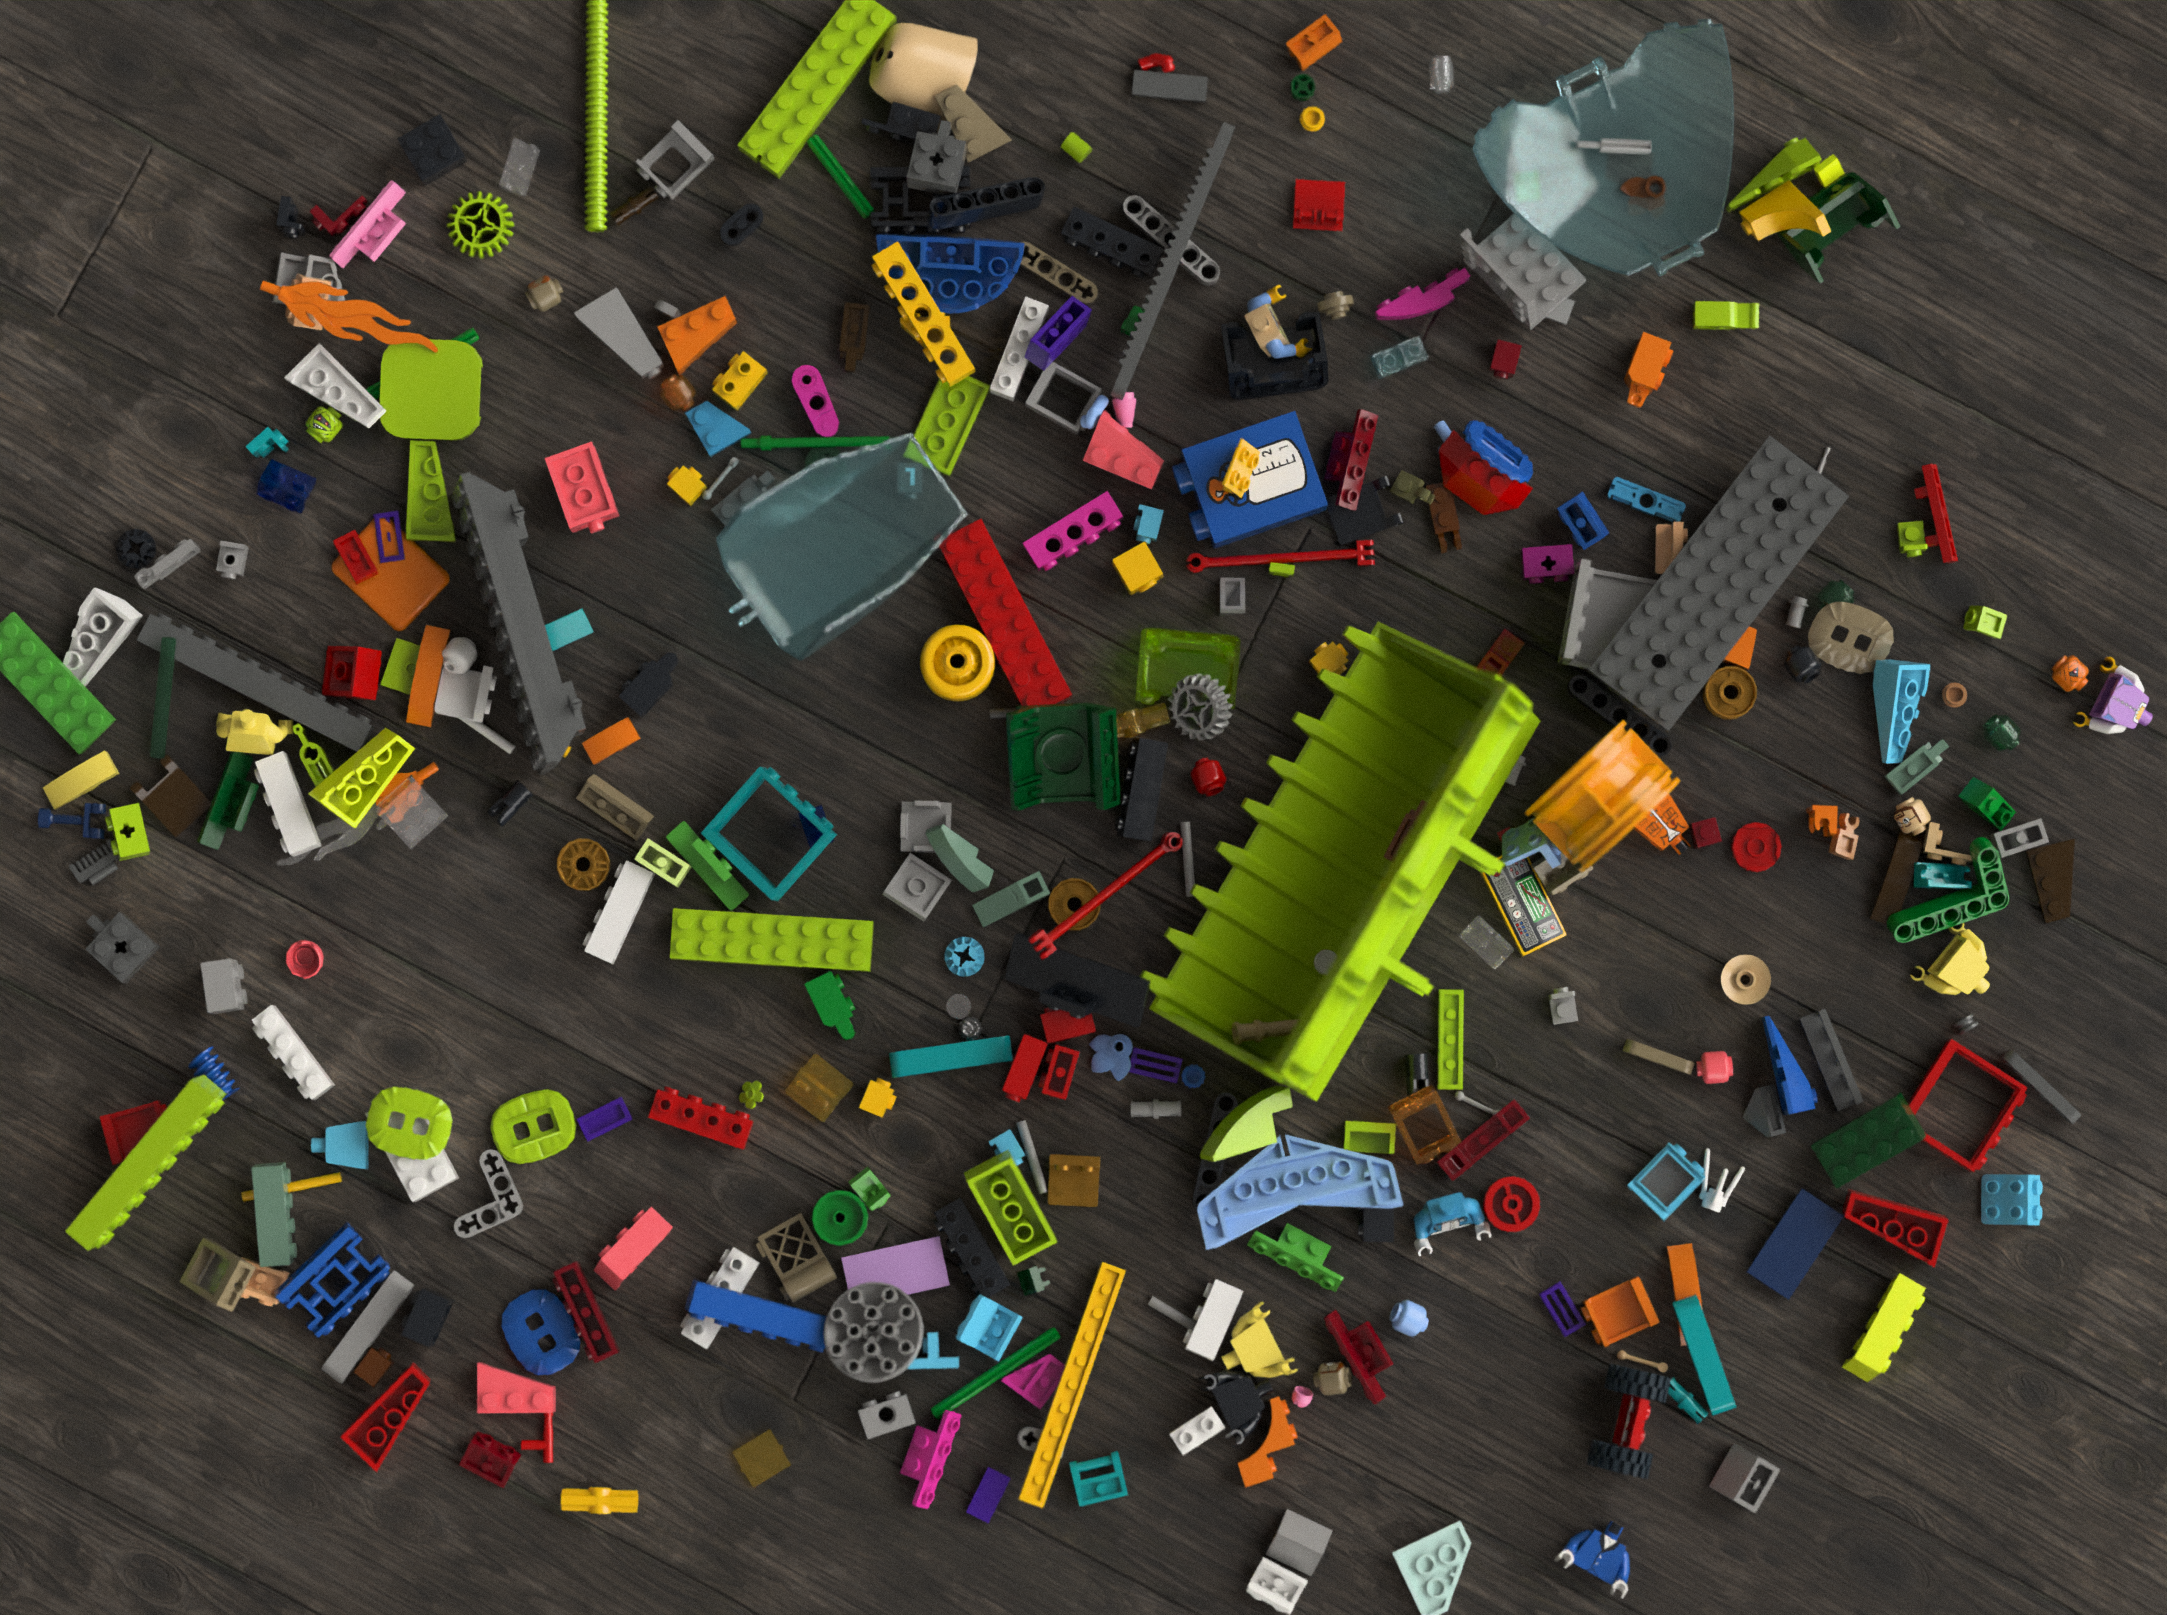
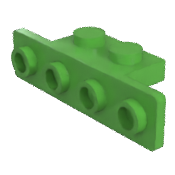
M685 821L681 822L666 836L669 842L729 910H734L749 896L748 892L730 873L733 868L724 858L719 860L713 854L716 851L715 847L707 839L702 841Z
M1288 1223L1284 1227L1278 1241L1255 1231L1247 1244L1255 1252L1274 1259L1278 1264L1291 1268L1300 1276L1319 1283L1325 1289L1336 1292L1343 1280L1341 1275L1322 1266L1331 1246Z

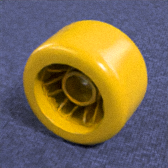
M949 625L937 630L927 639L920 655V668L925 683L936 695L950 701H966L981 694L990 684L995 671V657L989 641L978 630L966 625ZM959 655L964 658L965 662L961 668L951 666L950 660L953 656Z

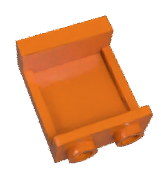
M1638 1276L1582 1301L1584 1307L1581 1308L1584 1318L1587 1322L1591 1320L1595 1328L1591 1331L1597 1345L1601 1343L1603 1347H1607L1642 1329L1660 1323Z

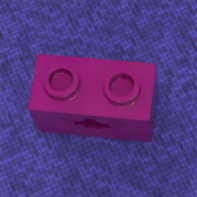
M1572 544L1522 548L1523 580H1529V584L1544 583L1546 578H1554V582L1569 581V577L1574 575ZM1546 559H1549V563H1554L1550 571H1547L1545 566H1541Z

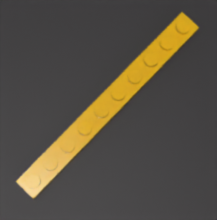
M1104 1262L1100 1264L1018 1500L1040 1508L1044 1506L1126 1270Z

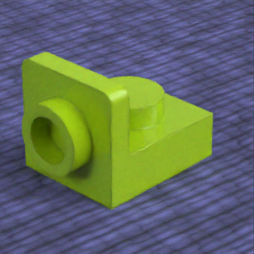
M1923 521L1897 523L1900 553H1907V557L1921 556L1922 551L1928 549L1927 544H1925Z
M1971 605L1965 615L1963 628L1968 631H1977L1995 639H2001L2007 615L1985 606Z

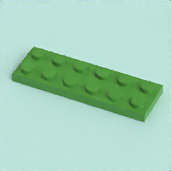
M11 612L0 623V671L79 755L83 754L116 719L15 612Z

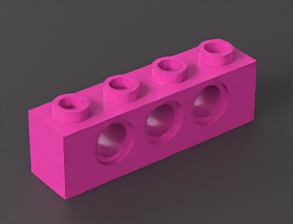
M1108 491L1023 542V547L1038 571L1042 568L1047 571L1058 564L1056 560L1065 555L1066 558H1069L1079 551L1077 547L1086 542L1087 545H1090L1100 538L1099 533L1106 529L1108 532H1111L1121 525L1120 520L1123 519V515ZM1092 514H1099L1102 517L1103 521L1099 526H1092L1088 522V518ZM1078 527L1082 532L1081 536L1078 539L1069 538L1067 535L1069 528ZM1050 540L1058 541L1060 549L1056 552L1048 551L1046 548L1047 542Z

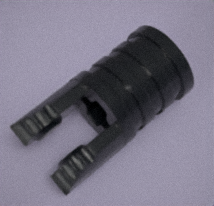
M516 780L515 784L492 805L487 813L491 817L496 816L508 805L497 819V823L503 827L533 794L519 780Z
M1427 1054L1405 1055L1408 1100L1415 1099L1417 1095L1416 1079H1419L1420 1097L1423 1099L1429 1098Z

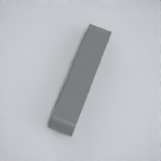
M1132 195L1126 198L1123 203L1124 216L1156 245L1163 248V251L1170 249L1164 239L1168 235H1172V232L1177 229L1141 197ZM1130 203H1137L1140 205L1141 210L1136 214H1132L1127 210V207ZM1149 219H1156L1160 226L1156 230H1150L1146 227V222ZM1189 240L1184 253L1192 251L1197 255V259L1190 263L1186 262L1182 256L1179 265L1205 286L1214 285L1218 281L1220 274L1218 264ZM1210 267L1214 269L1215 276L1211 279L1203 277L1201 272L1204 268Z
M394 1270L327 1359L321 1370L340 1384H343L415 1285Z

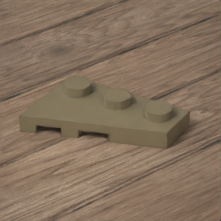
M957 84L934 95L946 120L951 122V130L955 138L966 141L965 159L967 162L1011 141L1007 134Z

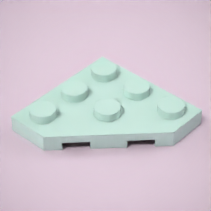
M1460 1520L1392 1552L1421 1615H1440L1448 1611L1464 1561L1471 1546V1542Z

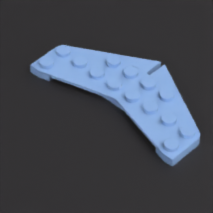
M1286 1134L1285 1138L1290 1156L1285 1157L1281 1137L1279 1136L1276 1138L1277 1143L1270 1144L1199 1203L1197 1211L1206 1250L1220 1247L1298 1205L1395 1208L1403 1206L1394 1166L1385 1159Z

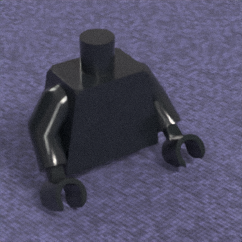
M1223 1370L1214 1374L1200 1376L1199 1380L1205 1379L1207 1381V1387L1202 1388V1391L1212 1390L1232 1431L1225 1438L1233 1436L1236 1443L1232 1447L1238 1446L1248 1435L1255 1431L1263 1418L1265 1406L1261 1398L1274 1392L1268 1379L1266 1378L1253 1384L1250 1376H1245L1241 1371Z

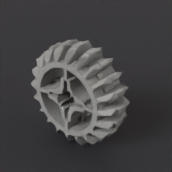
M1202 673L1190 674L1184 679L1179 680L1176 683L1177 686L1172 688L1171 692L1173 695L1168 698L1172 705L1168 707V710L1173 711L1170 719H1176L1177 721L1175 728L1182 727V735L1189 734L1190 739L1198 738L1199 741L1212 739L1216 735L1221 734L1224 728L1230 724L1228 719L1233 714L1228 709L1232 708L1233 704L1228 703L1227 699L1231 695L1224 694L1223 691L1226 686L1222 685L1219 687V679L1211 680V675L1206 674L1203 676ZM1205 705L1203 708L1195 709L1197 706Z

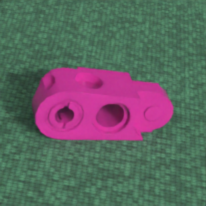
M800 366L792 376L794 390L816 433L822 437H833L838 432L839 421L821 374L813 366ZM805 375L811 377L810 384L806 385L802 382V378ZM815 398H821L824 401V406L819 410H814L810 406L811 401Z

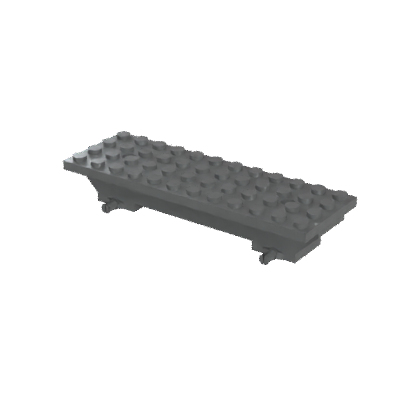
M1769 436L1588 672L1645 717H1648L1668 732L1841 508L1849 495L1773 437Z
M471 472L460 475L453 495H451L455 510L459 509L461 513L460 519H458L462 533H467L468 542H466V548L469 557L473 556L475 560V566H473L475 578L477 581L481 580L482 590H480L483 604H488L489 607L487 619L490 628L495 627L496 637H494L495 646L498 652L502 651V669L504 675H509L511 680L508 689L511 698H516L518 704L515 709L518 722H523L525 727L522 735L526 747H531L532 756H529L532 769L533 771L537 770L539 775L546 774L551 769L556 768L572 738L582 735L586 729L581 713V699L577 698L572 681L561 682L521 548L528 540V533L523 519L525 511H523V507L519 506L515 490L504 492L477 476L471 475Z

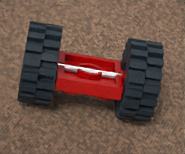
M1609 1364L1604 1388L1627 1394H1623L1612 1441L1615 1444L1592 1439L1586 1464L1648 1479L1653 1454L1639 1450V1445L1643 1443L1645 1437L1643 1430L1645 1420L1650 1415V1400L1647 1399L1666 1402L1671 1378Z

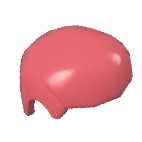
M299 940L293 943L286 952V964L293 975L303 979L316 975L323 966V952L314 942Z

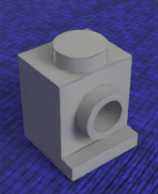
M227 541L220 542L216 571L222 573L221 577L236 580V576L244 575L248 546ZM234 556V563L231 565L227 564V557Z

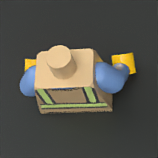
M1277 285L1266 293L1249 300L1247 303L1249 313L1244 316L1257 343L1268 357L1284 358L1296 354L1298 357L1303 358L1312 350V348L1305 346L1308 342L1306 338H1302L1296 345L1290 344L1270 303L1275 304L1286 297V295H1279L1277 291L1281 285Z

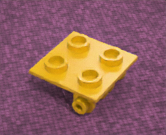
M1242 438L1235 449L1232 461H1230V466L1222 482L1223 491L1233 492L1240 498L1249 488L1250 476L1253 469L1259 463L1260 454L1257 449Z

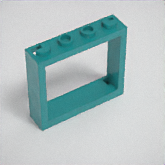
M759 767L701 834L773 901H779L837 834L832 830L833 824L824 817L820 819L814 813L816 811L814 806L806 800L802 802L797 797L798 792L788 783L784 785L779 780L781 776L773 768ZM765 780L823 833L821 838L778 886L772 883L720 833L722 828Z

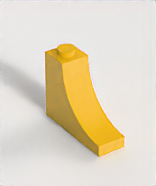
M1789 180L1739 212L1743 220L1740 224L1744 232L1748 236L1752 234L1758 241L1771 234L1788 229L1812 230L1823 237L1831 232L1824 214Z

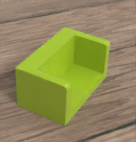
M1345 1121L1343 1149L1353 1152L1394 1154L1396 1124Z

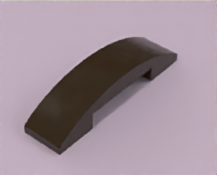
M1901 829L1899 830L1883 884L1869 919L1887 925L1888 918L1901 910L1914 873V862L1918 861L1925 832L1914 836L1913 832L1903 833Z

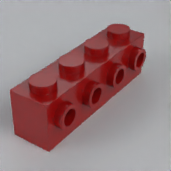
M666 1086L664 1091L657 1090L648 1118L745 1150L754 1121L749 1120L750 1114L736 1110L734 1115L725 1112L726 1106L712 1102L710 1107L701 1104L702 1098L689 1094L686 1099L678 1096V1090Z

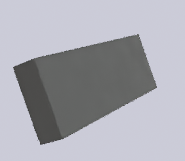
M1134 70L1132 96L1206 103L1208 77Z

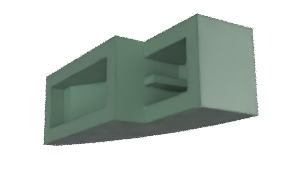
M943 824L926 830L925 834L934 851L950 873L971 892L989 887L994 870L976 858L979 849Z

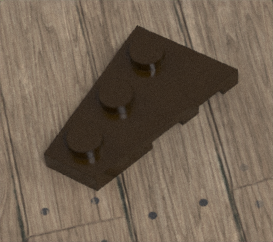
M2075 839L2025 851L2044 924L2070 917Z

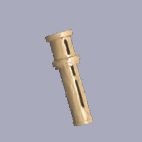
M1300 1019L1268 1023L1254 1020L1253 1023L1247 1024L1234 1022L1232 1024V1038L1234 1043L1239 1045L1244 1041L1254 1040L1258 1043L1263 1041L1264 1038L1290 1036Z

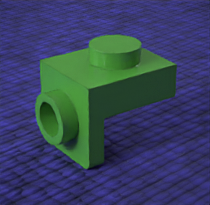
M868 1166L848 1182L871 1211L882 1207L891 1196Z

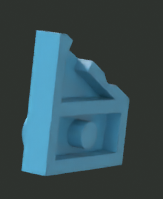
M708 401L686 412L689 421L710 457L740 441L741 438L752 434L750 429Z

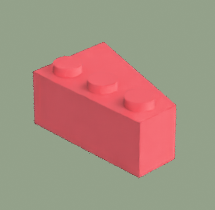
M1105 410L1100 416L1083 459L1084 462L1149 489H1152L1156 483L1164 463L1163 459L1142 441L1137 440Z
M652 1207L647 1212L642 1209L632 1220L635 1224L629 1230L625 1227L615 1237L618 1242L613 1247L608 1244L598 1255L601 1259L593 1271L615 1291L630 1273L632 1274L637 1266L661 1243L673 1228Z
M482 1362L477 1363V1413L556 1412V1386Z

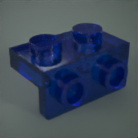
M271 459L259 479L257 495L267 501L280 504L290 511L302 513L305 508V502L313 490L317 478Z

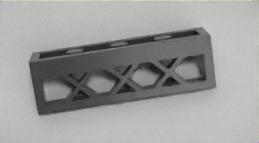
M1826 1009L1799 1018L1836 1111L1863 1102Z

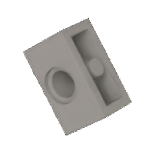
M2042 819L1989 835L2000 858L2049 842Z
M900 1391L886 1395L887 1401L877 1404L876 1399L862 1404L863 1409L858 1410L867 1439L916 1423L907 1394L901 1395ZM883 1407L892 1409V1420L883 1421L879 1416L880 1409Z

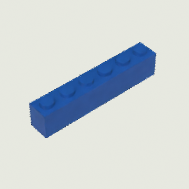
M692 1281L684 1308L691 1312L690 1317L705 1320V1316L714 1318L715 1324L726 1327L729 1326V1323L738 1325V1330L752 1333L753 1329L762 1331L761 1336L776 1340L777 1336L786 1338V1343L800 1346V1342L810 1344L809 1349L822 1353L826 1349L824 1325L827 1316L704 1282Z

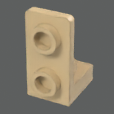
M1927 823L1928 829L1925 830L1921 853L1927 854V858L1931 860L1942 861V857L1952 859V864L1966 866L1967 862H1972L1971 855L1936 849V845L1941 843L1943 831L1939 830L1940 824Z

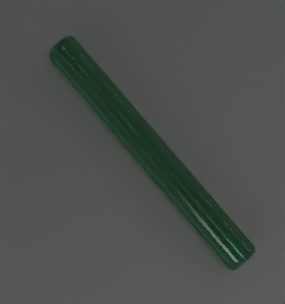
M165 636L161 639L150 756L156 759L165 757L176 650V638Z

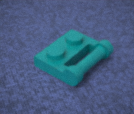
M1118 1451L1111 1452V1455L1079 1463L1077 1461L1069 1462L1079 1507L1128 1495ZM1114 1465L1115 1472L1083 1480L1080 1478V1472Z

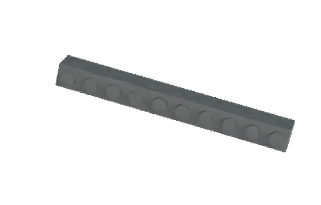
M158 613L157 617L152 614L149 615L137 641L356 752L367 744L375 728L369 724L371 719L359 713L354 717L347 713L349 708L337 702L332 706L325 702L327 697L313 691L312 695L303 691L305 686L294 680L287 683L281 680L282 674L270 668L268 672L259 669L260 663L248 657L246 661L237 658L238 652L226 646L223 650L214 646L216 641L205 635L201 639L192 635L194 630L183 624H180L179 628L170 624L172 619L161 613Z

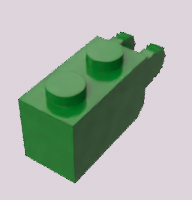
M832 971L805 983L804 985L823 1024L831 1028L836 1026L843 1039L851 1040L855 1036V1032L850 1018L854 1017L852 1011L856 1009L849 996L845 998L841 991L845 986L839 974L833 975Z

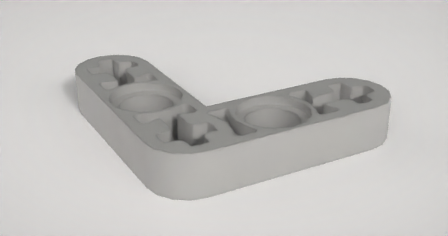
M489 1149L484 1151L479 1160L496 1201L460 1216L454 1223V1231L459 1237L469 1238L517 1217L523 1210L520 1195L502 1155L497 1150ZM488 1154L498 1157V1160L495 1161L496 1168L500 1169L502 1167L504 1172L496 1173L490 1177L489 1172H494L491 1165L485 1164ZM499 1176H504L508 1180V1187L503 1191L497 1190L494 1185L496 1178ZM511 1190L514 1195H509L511 1201L518 1203V1206L515 1207L516 1212L513 1214L510 1210H505V1207L508 1205L506 1198L502 1200L499 1198V1195L507 1194ZM487 1209L494 1211L496 1216L491 1224L484 1223L481 1217L483 1211ZM477 1214V1221L482 1226L481 1229L478 1230V1226L474 1225L469 1228L470 1233L468 1234L465 1231L459 1230V1227L462 1226V1220H465L466 1223L475 1220L472 1215Z

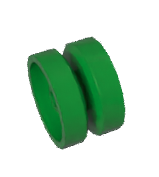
M837 1190L829 1192L819 1199L813 1210L812 1221L815 1231L821 1239L830 1244L842 1246L855 1242L863 1235L868 1225L869 1215L866 1205L860 1197L849 1191ZM838 1213L844 1214L845 1220L839 1223L836 1221Z

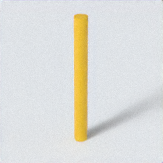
M338 1172L288 1183V1193L342 1182L341 1173ZM253 1190L241 1192L243 1202L254 1200Z

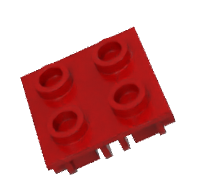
M1296 179L1293 228L1342 231L1345 182Z

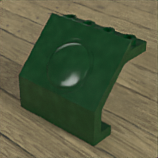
M1087 702L1016 706L1015 711L1006 713L1011 810L1020 811L1040 803L1091 801L1096 802V809L1106 810L1121 804L1116 708Z

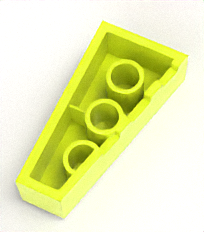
M384 728L308 794L342 821L356 828L415 748L396 733Z
M1901 1273L1896 1275L1877 1305L1879 1311H1875L1865 1326V1329L1868 1330L1867 1333H1863L1852 1348L1856 1351L1855 1355L1848 1360L1846 1359L1842 1368L1866 1382H1869L1880 1373L1884 1374L1891 1363L1888 1360L1891 1352L1895 1353L1902 1343V1339L1899 1337L1903 1330L1907 1331L1914 1320L1911 1317L1914 1309L1919 1310L1925 1300L1922 1294L1926 1288Z

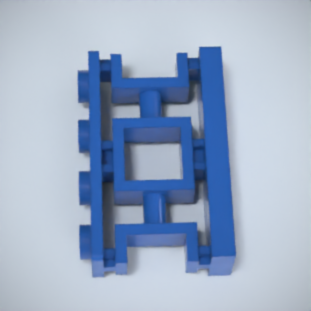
M348 1222L336 1231L274 1291L276 1298L282 1304L284 1303L289 1310L299 1301L313 1315L306 1323V1326L317 1338L322 1334L324 1336L327 1335L335 1327L333 1323L339 1317H346L352 1311V1305L358 1299L360 1301L365 1299L371 1292L370 1288L376 1282L381 1283L389 1275L390 1265L379 1254L372 1261L368 1262L354 1248L362 1240V1237ZM348 1242L345 1247L353 1257L343 1265L333 1255ZM361 1263L371 1274L359 1284V1280L351 1272ZM336 1266L350 1282L332 1297L318 1282ZM309 1279V1283L317 1292L307 1300L297 1290ZM325 1298L335 1308L323 1319L322 1314L315 1306Z

